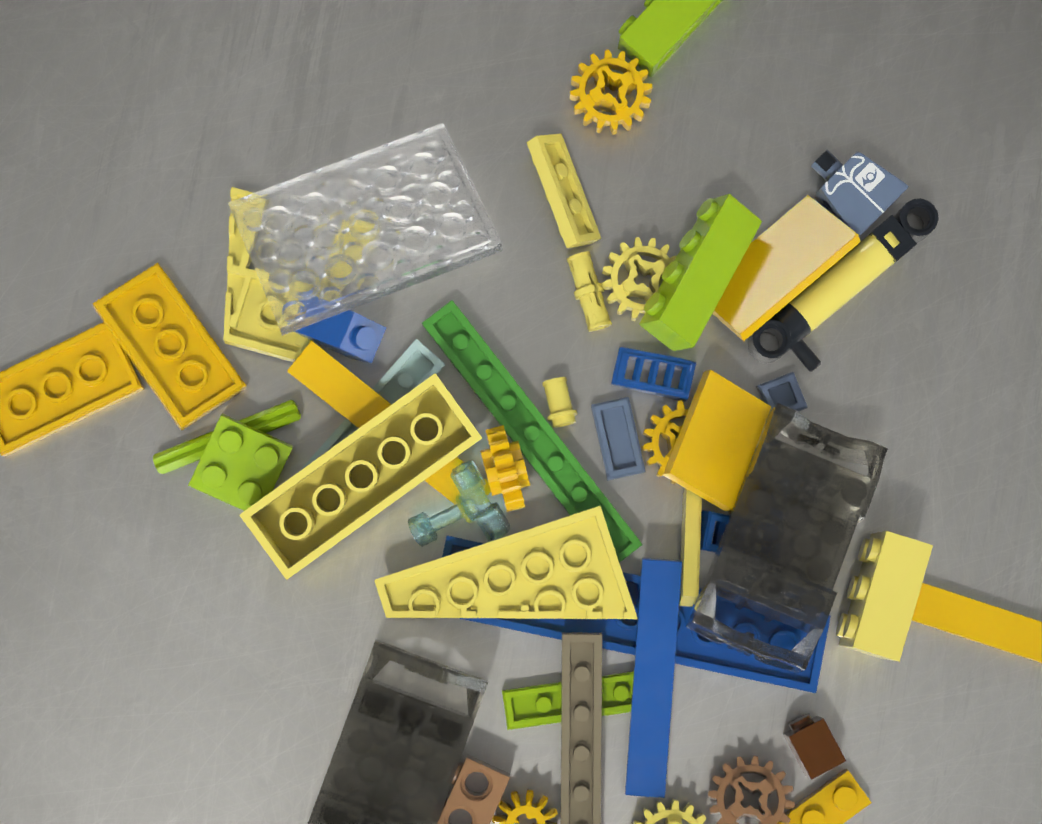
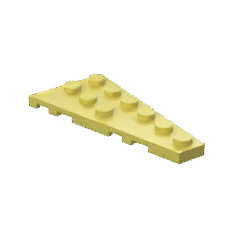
M601 506L374 580L386 618L638 619Z

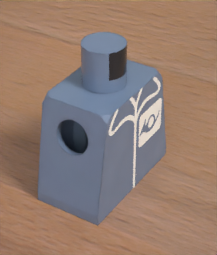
M826 150L811 166L827 181L815 194L817 202L854 230L859 237L909 187L906 183L860 152H856L843 165L832 153Z

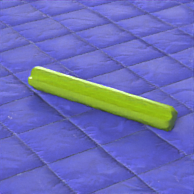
M289 400L239 421L264 433H268L300 420L301 413L296 402ZM213 431L154 454L153 462L157 471L165 474L200 460Z

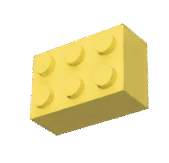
M889 531L872 533L869 539L864 538L858 553V561H862L859 576L852 577L847 591V598L852 599L847 614L842 613L836 629V636L840 637L838 645L881 659L900 662L933 545Z

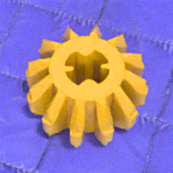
M527 789L526 801H520L518 792L514 790L511 792V799L514 805L511 806L506 801L500 800L498 807L507 815L495 814L492 822L495 824H519L518 816L526 814L528 819L535 818L537 824H557L546 820L554 818L558 812L555 807L542 811L548 802L546 795H542L535 804L532 802L534 797L533 789Z

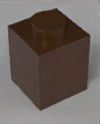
M810 713L805 714L790 722L791 730L783 733L804 775L811 780L846 762L827 723L822 717L815 716L812 718Z

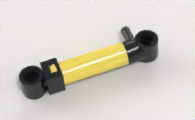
M922 198L912 199L895 216L891 215L857 246L749 336L748 350L751 356L762 363H773L791 349L808 371L812 372L820 366L821 361L802 339L908 253L918 242L925 239L936 228L939 220L938 211L935 206ZM910 213L917 214L923 221L922 229L911 227L907 221V215ZM761 334H773L778 340L777 350L769 351L764 349L760 343Z

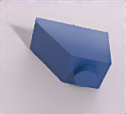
M302 293L287 329L350 359L372 363L387 327L356 312Z

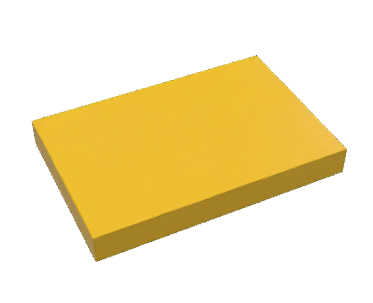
M713 370L704 371L663 475L724 511L733 510L771 406Z

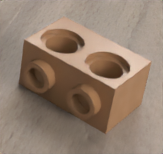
M468 754L464 763L456 760L447 780L448 783L454 786L448 799L439 798L430 819L436 821L437 824H451L449 820L450 814L454 810L464 809L472 817L471 824H490L509 782L510 773ZM473 772L483 773L488 779L489 784L487 788L480 793L472 792L466 786L465 780Z

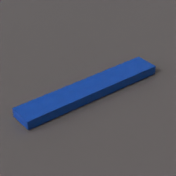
M642 557L625 795L665 798L682 560Z

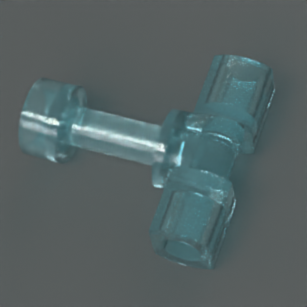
M473 460L464 462L452 469L450 477L460 494L456 495L457 504L431 517L422 512L408 519L410 531L421 547L437 540L436 531L462 518H465L468 523L477 521L488 542L504 536L510 530V523L497 502L491 504L485 494L486 482Z

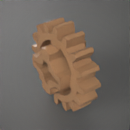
M740 756L737 757V768L732 769L725 763L722 768L726 776L724 778L719 776L712 778V781L719 789L718 791H708V797L717 800V804L709 808L710 814L721 815L722 818L719 819L717 824H739L736 821L742 817L755 818L759 824H777L778 822L789 824L791 819L783 812L784 809L789 810L795 807L794 802L785 799V795L793 792V786H782L781 781H783L786 773L782 771L774 775L771 772L773 768L771 760L764 767L759 766L758 756H753L751 765H745L744 760ZM758 774L766 779H763L760 783L749 782L741 775ZM730 785L736 793L735 802L726 810L724 794L727 786ZM740 786L751 795L756 792L761 795L758 799V805L763 815L751 805L746 808L741 805L744 801V795ZM776 790L778 807L773 816L767 807L768 797Z

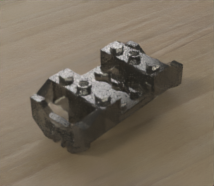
M777 403L768 415L765 428L686 627L714 643L728 644L727 648L731 650L735 648L739 652H744V655L748 657L753 653L755 660L795 673L806 670L838 593L833 591L857 523L866 517L874 496L888 448L868 440L842 435L811 422L794 409ZM782 433L787 438L795 441L794 443L798 445L803 443L805 444L804 447L808 449L810 447L819 449L821 454H829L832 459L867 465L868 474L867 476L775 439V437ZM716 595L736 603V609L741 610L745 607L764 615V620L767 622L775 619L808 634L792 650H788L755 639V634L750 632L741 633L715 619Z
M375 640L308 824H437L489 680L413 654L386 642ZM391 660L404 665L405 670L446 685L450 682L464 687L467 690L468 714L379 682L373 678Z

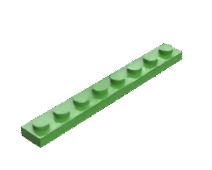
M451 300L422 322V326L500 426L504 425L506 434L512 442L519 441L522 455L567 513L573 515L601 506L619 563L641 547L643 544L454 301Z

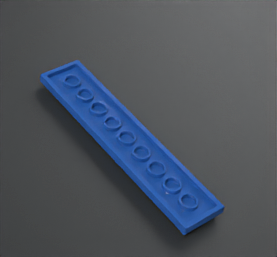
M446 536L442 557L485 543ZM623 572L638 618L641 576ZM699 588V596L693 607L679 606L675 664L816 693L831 615ZM459 618L562 640V632L602 633V649L635 655L637 619Z

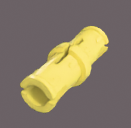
M590 251L567 258V263L575 282L576 291H574L576 300H580L588 332L611 326L612 323L602 295L605 290L602 288V283L598 282Z

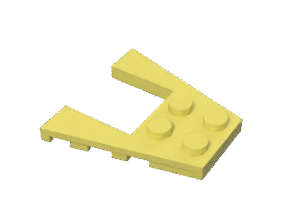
M231 187V212L228 232L229 255L227 256L228 276L227 292L225 295L223 340L228 345L295 362L311 342L310 339L287 329L302 293L336 305L377 238L379 227L342 217L321 287H314L249 269L270 200L268 196Z

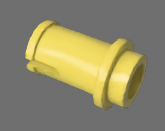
M558 377L542 382L550 411L547 419L552 421L553 428L565 427L576 423L575 416L578 412L572 408L567 378Z

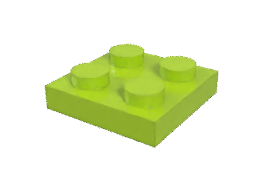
M221 414L188 486L245 511L273 491L293 445L225 414Z

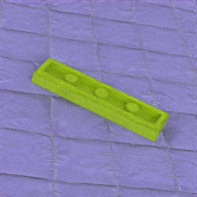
M634 671L602 675V716L631 712ZM561 682L502 690L507 730L561 722Z

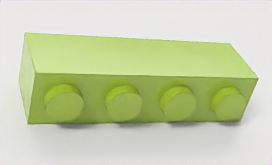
M646 0L644 3L646 9L638 18L634 15L630 16L619 29L618 33L621 36L618 49L625 51V55L630 60L639 59L638 67L642 70L647 69L649 72L648 76L652 78L723 0Z
M731 194L713 199L709 198L699 207L696 214L698 217L696 223L681 239L679 244L681 250L676 259L665 268L662 274V284L644 306L645 314L639 325L672 351L693 348L696 345L762 223V220Z

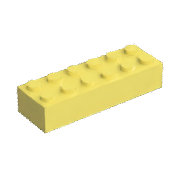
M435 373L239 516L285 579L288 580L481 440L482 437Z

